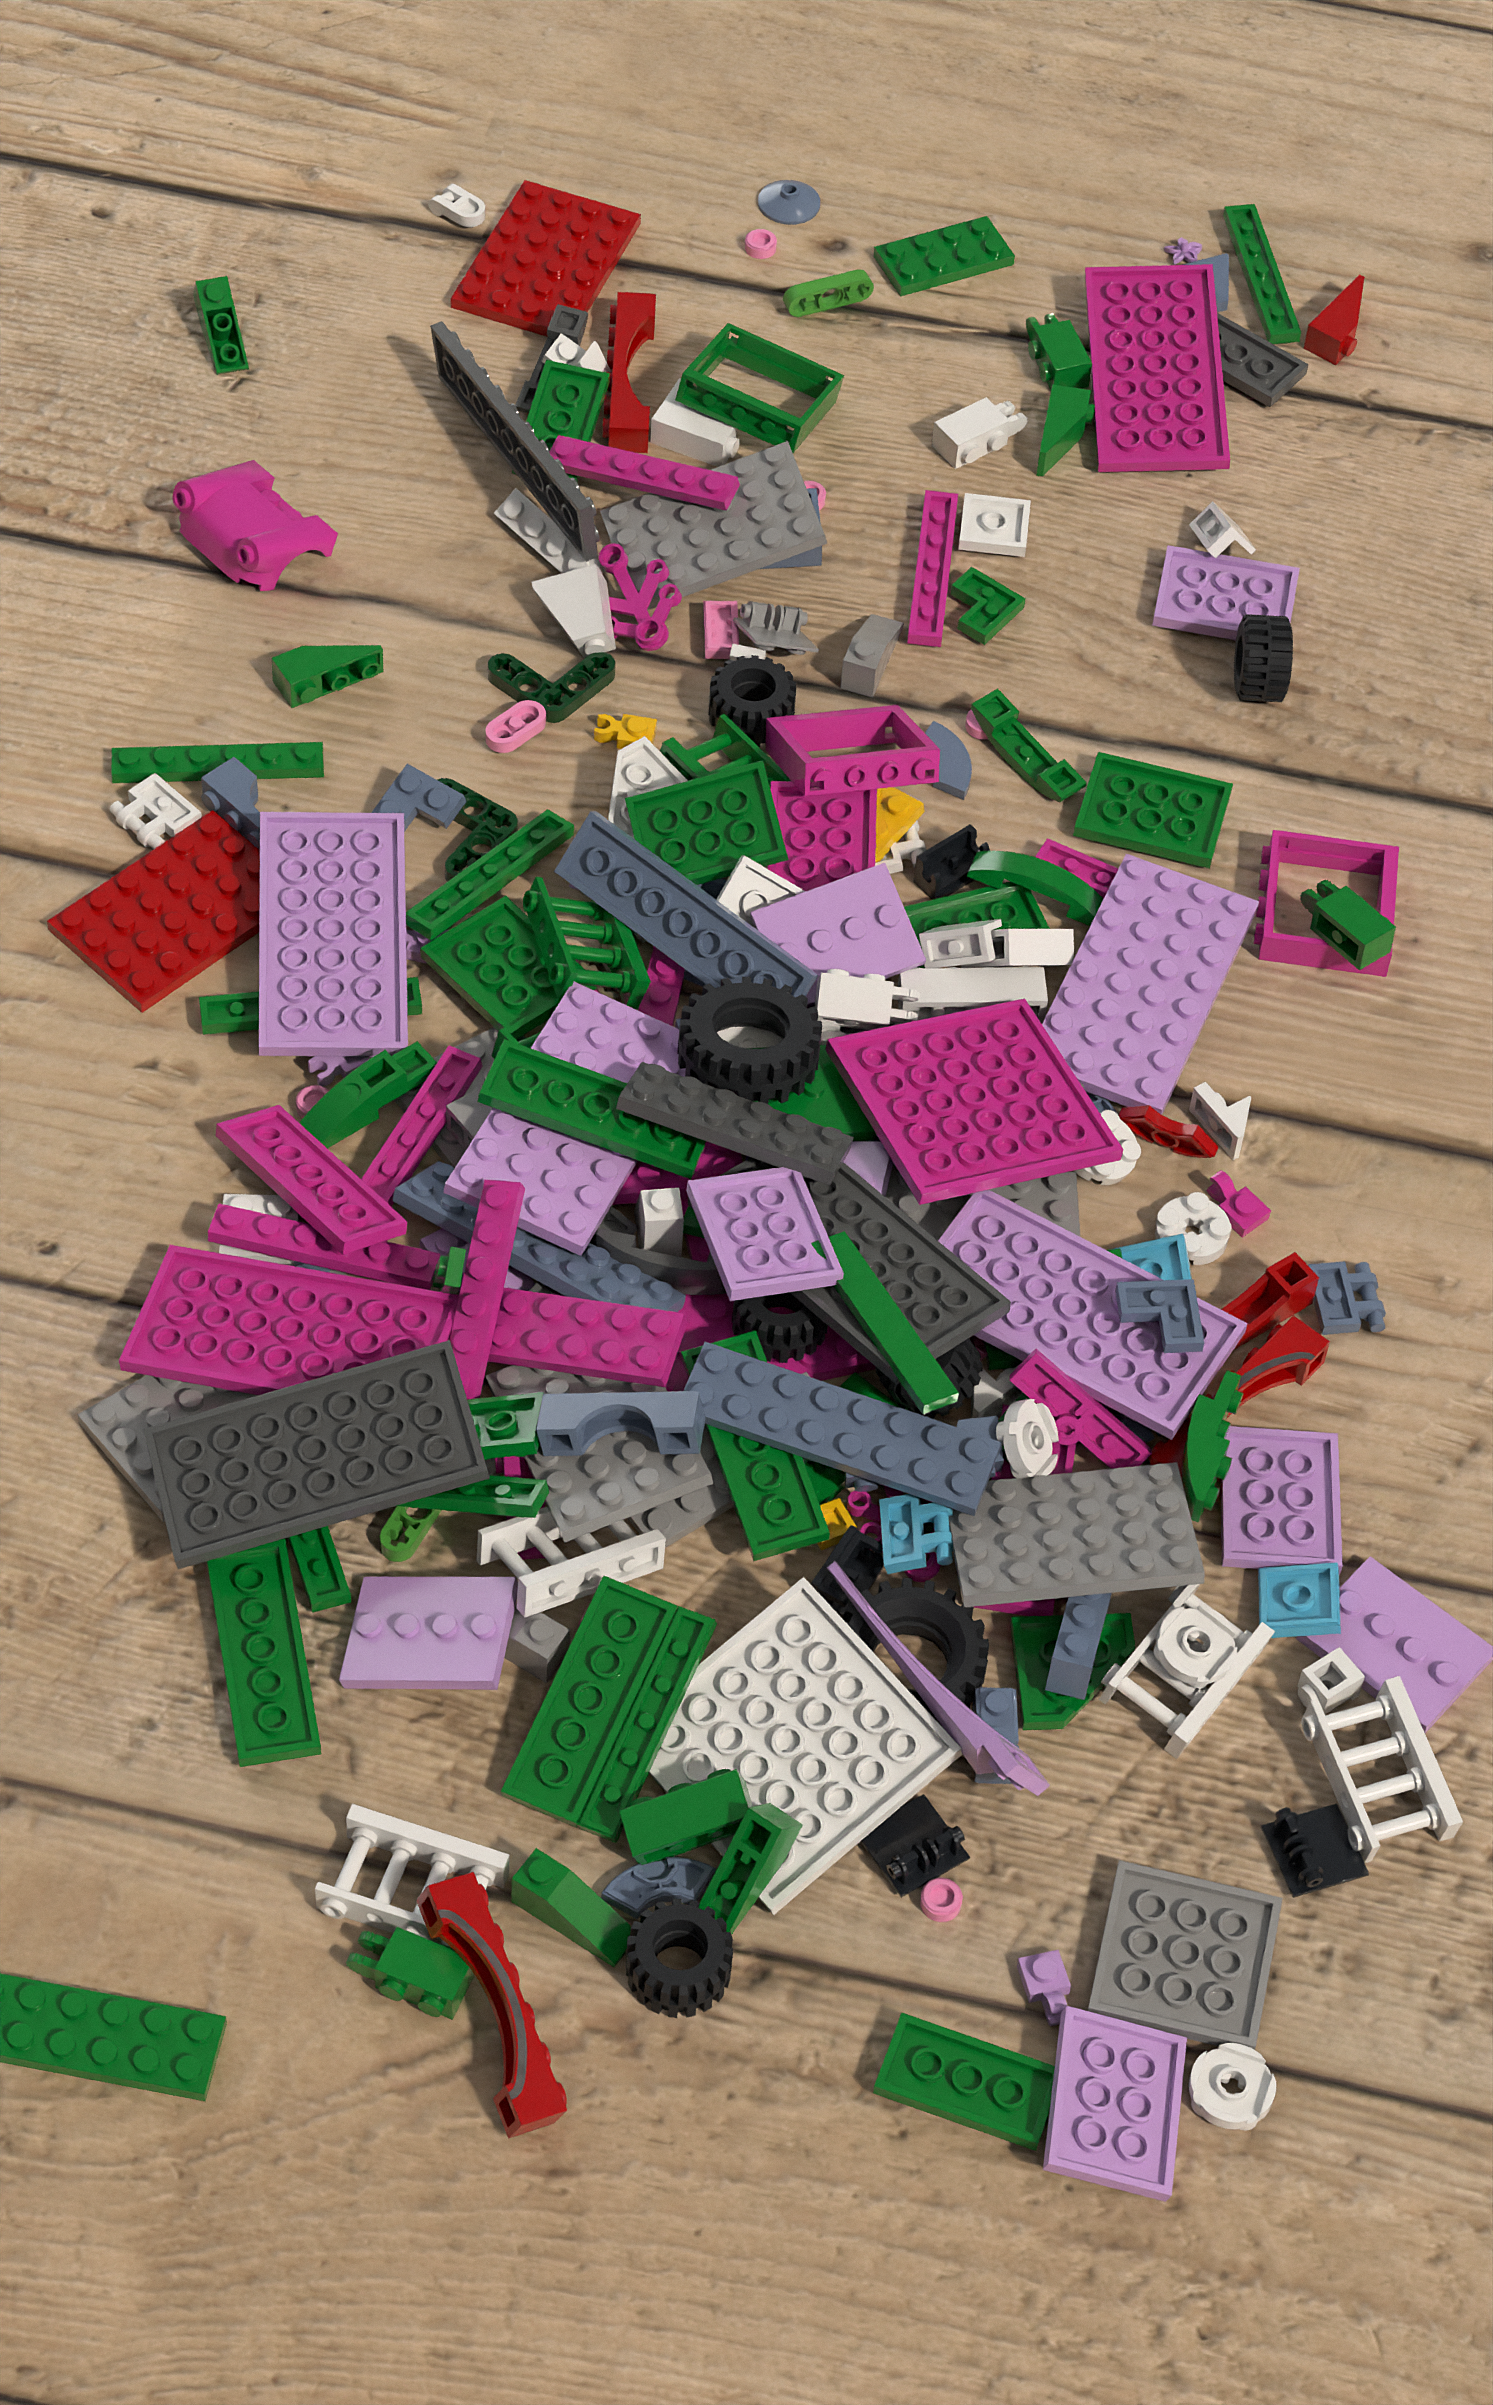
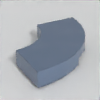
M933 721L925 732L940 749L939 782L933 783V787L964 800L970 787L972 774L969 753L962 741L952 731Z
M666 1857V1860L644 1865L639 1863L616 1876L602 1891L601 1898L615 1908L638 1919L640 1914L646 1909L662 1901L672 1902V1899H682V1903L687 1905L690 1904V1900L698 1902L709 1886L716 1868L697 1860L678 1857Z

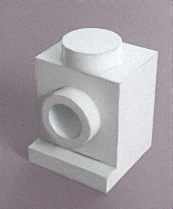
M1339 1647L1302 1670L1297 1685L1299 1688L1298 1696L1306 1708L1310 1701L1318 1699L1324 1714L1350 1698L1354 1700L1359 1697L1365 1676Z

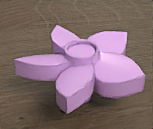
M1182 237L1178 239L1177 246L1164 247L1165 252L1174 254V265L1183 259L1188 263L1197 261V254L1202 250V244L1197 242H1190L1188 244V241Z

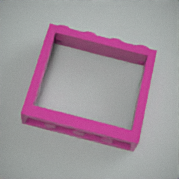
M898 705L766 718L765 751L804 796L939 782L940 749ZM885 727H892V733H885ZM895 743L900 748L897 750L812 758L807 753L809 751ZM810 779L814 782L820 781L819 787L810 788Z
M1273 830L1270 845H1263L1261 864H1266L1267 868L1266 870L1261 869L1258 890L1264 891V897H1258L1259 905L1256 912V917L1262 918V924L1256 923L1253 944L1260 945L1258 960L1386 977L1392 957V948L1391 952L1358 970L1323 939L1273 933L1279 862L1378 875L1376 911L1388 918L1394 925L1399 847Z

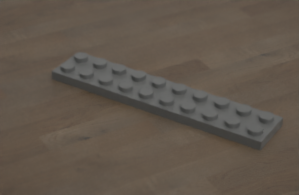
M442 321L431 325L436 365L440 380L584 560L587 562L597 558L596 542L600 541V537L594 525L593 517L596 516V508L591 498H585L580 491L577 481L574 478H569L565 473L561 461L554 459L550 455L549 449L543 440L539 441L530 423L528 421L524 422L520 418L516 406L513 403L509 404L500 386H494L484 367L480 368L475 362L472 352L469 349L465 350L461 345L455 331L451 332Z

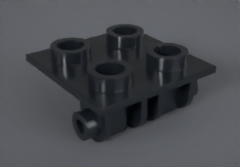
M924 1794L901 1806L861 1840L863 1846L901 1898L970 1859V1856L960 1844L965 1840L962 1830L958 1826L953 1828L947 1826Z
M1337 1803L1302 1814L1292 1812L1288 1807L1282 1808L1275 1813L1277 1819L1274 1822L1261 1825V1829L1293 1898L1369 1876V1871L1360 1852L1354 1851L1349 1842L1348 1826Z

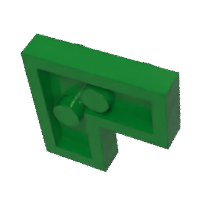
M970 567L951 585L950 594L972 607L958 620L957 629L983 645L990 641L1025 607L1026 598L973 567Z

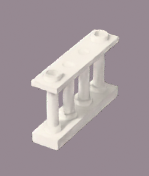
M544 1507L539 1510L535 1518L515 1517L478 1530L476 1561L480 1565L498 1559L505 1563L518 1579L517 1609L525 1618L595 1593L603 1575L624 1583L663 1569L666 1538L658 1529L637 1536L621 1520L607 1526L621 1542L603 1548L590 1533L585 1534L574 1540L586 1554L568 1560L552 1542V1540L561 1538V1535L548 1508ZM536 1547L552 1566L533 1572L517 1553Z
M1200 1584L1177 1586L1168 1598L1173 1603L1124 1665L1121 1667L1115 1663L1101 1681V1683L1107 1686L1099 1698L1102 1703L1106 1704L1113 1694L1119 1690L1168 1728L1166 1732L1172 1737L1164 1750L1176 1759H1178L1241 1679L1275 1633L1273 1629L1263 1622L1252 1634L1247 1629L1243 1632L1229 1621L1235 1632L1233 1639L1235 1641V1648L1237 1647V1656L1227 1674L1214 1682L1209 1689L1206 1686L1200 1689L1193 1688L1188 1683L1176 1679L1155 1658L1154 1652L1150 1648L1156 1642V1634L1163 1620L1174 1609L1183 1606L1186 1609H1197L1198 1606L1211 1608L1194 1595ZM1187 1639L1189 1647L1193 1651L1204 1652L1201 1643L1197 1640L1193 1642ZM1139 1662L1190 1700L1189 1705L1194 1709L1187 1717L1182 1713L1177 1715L1128 1678Z
M1400 1676L1384 1681L1375 1702L1329 1715L1324 1714L1318 1699L1310 1701L1302 1717V1729L1306 1739L1313 1741L1349 1827V1842L1354 1851L1360 1852L1364 1863L1373 1860L1380 1847L1379 1840L1428 1827L1430 1830L1433 1829L1439 1842L1454 1838L1463 1820ZM1379 1717L1387 1721L1392 1732L1391 1738L1340 1752L1332 1733L1333 1730ZM1395 1753L1398 1756H1402L1408 1769L1407 1774L1363 1787H1355L1347 1767ZM1412 1790L1414 1793L1418 1792L1423 1804L1422 1811L1371 1825L1363 1806L1364 1803Z
M352 1804L346 1817L347 1838L354 1841L335 1886L333 1887L321 1882L317 1883L315 1888L316 1908L331 1918L342 1919L345 1917L394 1933L396 1927H399L452 1949L440 1937L430 1938L418 1904H416L413 1912L390 1905L408 1861L415 1859L432 1866L422 1892L428 1885L444 1881L447 1874L452 1872L461 1875L474 1872L478 1884H482L486 1890L487 1886L491 1885L504 1888L509 1876V1854ZM375 1846L390 1851L393 1855L373 1900L350 1891L369 1848Z

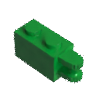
M1053 313L1045 315V325H1039L1035 317L1027 318L1025 325L1031 340L1028 343L1029 355L1032 360L1036 361L1039 366L1040 377L1043 382H1047L1050 390L1052 384L1073 388L1089 387L1092 362L1071 321L1058 322Z
M1323 880L1316 886L1317 893L1312 889H1307L1301 893V903L1313 915L1310 929L1358 970L1365 968L1391 952L1396 926L1349 887L1344 886L1339 889L1331 881Z
M396 1927L390 1939L365 1930L361 1932L357 1940L358 1944L381 1957L379 1961H376L358 1953H350L346 1961V1966L349 1969L374 1980L375 1988L379 1989L385 1997L391 2000L401 2001L403 1999L417 2005L427 2015L432 2017L444 2016L453 2020L474 1979V1973L458 1953L399 1927Z

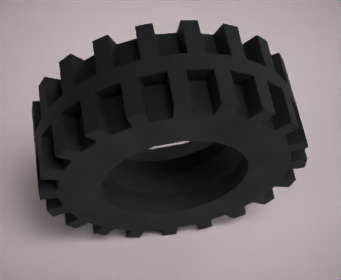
M742 977V983L733 984L729 978L721 979V986L718 988H714L709 983L703 986L702 996L693 993L689 997V1006L684 1005L682 1008L677 1054H679V1068H686L685 1077L696 1078L701 1083L717 1089L730 1090L739 1097L768 1104L769 1099L776 1098L780 1103L788 1101L789 1092L792 1091L799 1096L804 1092L805 1082L812 1084L814 1081L815 1070H818L822 1035V1021H818V1010L816 1007L807 1008L808 998L803 994L797 997L792 996V987L786 984L781 989L772 987V980L764 978L762 984L751 983V977ZM731 1027H755L771 1031L783 1038V1040L777 1045L764 1049H746L730 1044L722 1039L717 1032Z
M902 1578V1584L899 1588H891L889 1582L884 1581L879 1583L878 1594L874 1596L867 1589L861 1592V1595L896 1636L902 1634L920 1636L933 1642L943 1652L947 1661V1667L942 1679L939 1681L970 1709V1705L974 1701L975 1689L982 1687V1684H984L989 1651V1640L983 1639L985 1625L982 1619L976 1621L972 1619L974 1607H963V1605L959 1606L956 1604L957 1592L950 1588L947 1589L944 1595L935 1592V1582L926 1580L924 1588L912 1587V1578ZM849 1603L844 1612V1621L874 1653L876 1647L881 1642L855 1606ZM908 1689V1691L940 1724V1722L934 1716V1714L926 1705V1703L918 1694V1692L915 1689Z

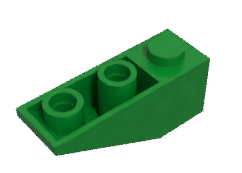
M223 276L195 281L193 293L195 305L216 374L248 370L249 365L228 277Z
M381 645L300 646L271 658L273 683L291 708L312 702L317 698L342 690L347 686L370 679L384 672L383 648Z

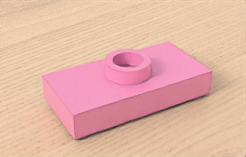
M703 601L705 659H730L732 644L739 645V628L733 621L734 618H738L737 601Z

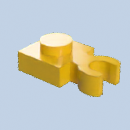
M598 714L597 727L600 728L594 729V740L600 743L615 740L617 741V748L622 749L645 736L653 744L657 730V719L623 714L622 721H618L608 714Z

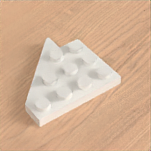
M645 736L618 750L608 815L610 822L633 839L634 835L625 798L688 781Z

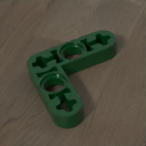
M606 652L592 653L557 681L551 683L514 656L501 653L492 656L488 661V680L492 685L518 703L525 700L540 703L546 711V722L557 723L569 717L614 680L616 662ZM580 683L586 688L582 691H573L568 686ZM532 684L537 689L533 692H524L520 689V686Z
M440 778L437 780L464 795L466 803L453 821L472 831L445 861V879L448 882L462 872L466 866H470L488 853L475 852L472 849L475 845H488L491 848L489 851H491L517 832L518 818L512 811L449 778ZM469 807H477L482 810V813L472 816L466 814L464 810Z

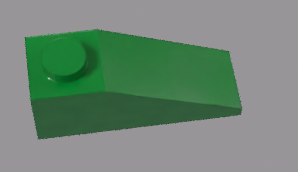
M1052 384L1036 476L1043 477L1084 436L1085 424H1092L1095 404H1089L1091 390Z
M771 1803L749 1807L699 1904V1909L705 1910L709 1906L715 1910V1920L722 1917L727 1924L726 1932H731L732 1935L785 1861L803 1824Z
M535 1848L511 1879V1902L615 1968L627 1952V1941L632 1926L573 1871Z

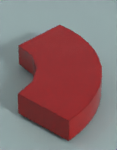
M1150 1105L1125 1107L1121 1109L1118 1115L1120 1120L1137 1136L1151 1144L1155 1141L1164 1147L1174 1148L1173 1152L1197 1158L1215 1157L1219 1148L1199 1125L1184 1124L1171 1120L1158 1113Z

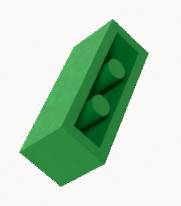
M721 1769L712 1772L707 1776V1780L693 1785L691 1783L677 1784L671 1787L665 1795L656 1798L646 1796L635 1799L629 1804L628 1808L619 1810L632 1857L638 1864L644 1865L662 1861L666 1857H673L735 1835L745 1813L753 1805L746 1782L738 1770Z

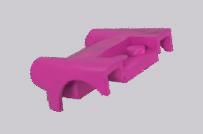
M255 460L178 482L174 488L172 498L174 505L181 512L179 516L181 524L179 531L193 546L236 583L241 578L250 583L258 584L260 591L274 590L284 568L298 555L309 550L321 551L325 557L332 555L338 533L318 515L302 517L299 511L293 509L277 492L272 490L275 478Z

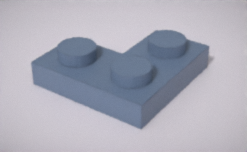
M406 764L371 813H404V832L418 813L447 829L466 803V799L463 794L415 767Z
M1194 1279L1117 1282L1115 1293L1120 1323L1159 1321L1164 1353L1203 1352L1204 1337Z

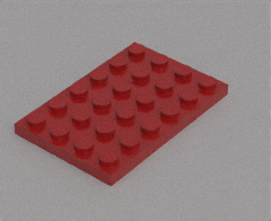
M524 180L453 293L451 308L548 337L547 328L557 304L586 312L590 310L639 228L641 214Z
M212 810L47 920L48 930L143 1013L259 933L260 850Z

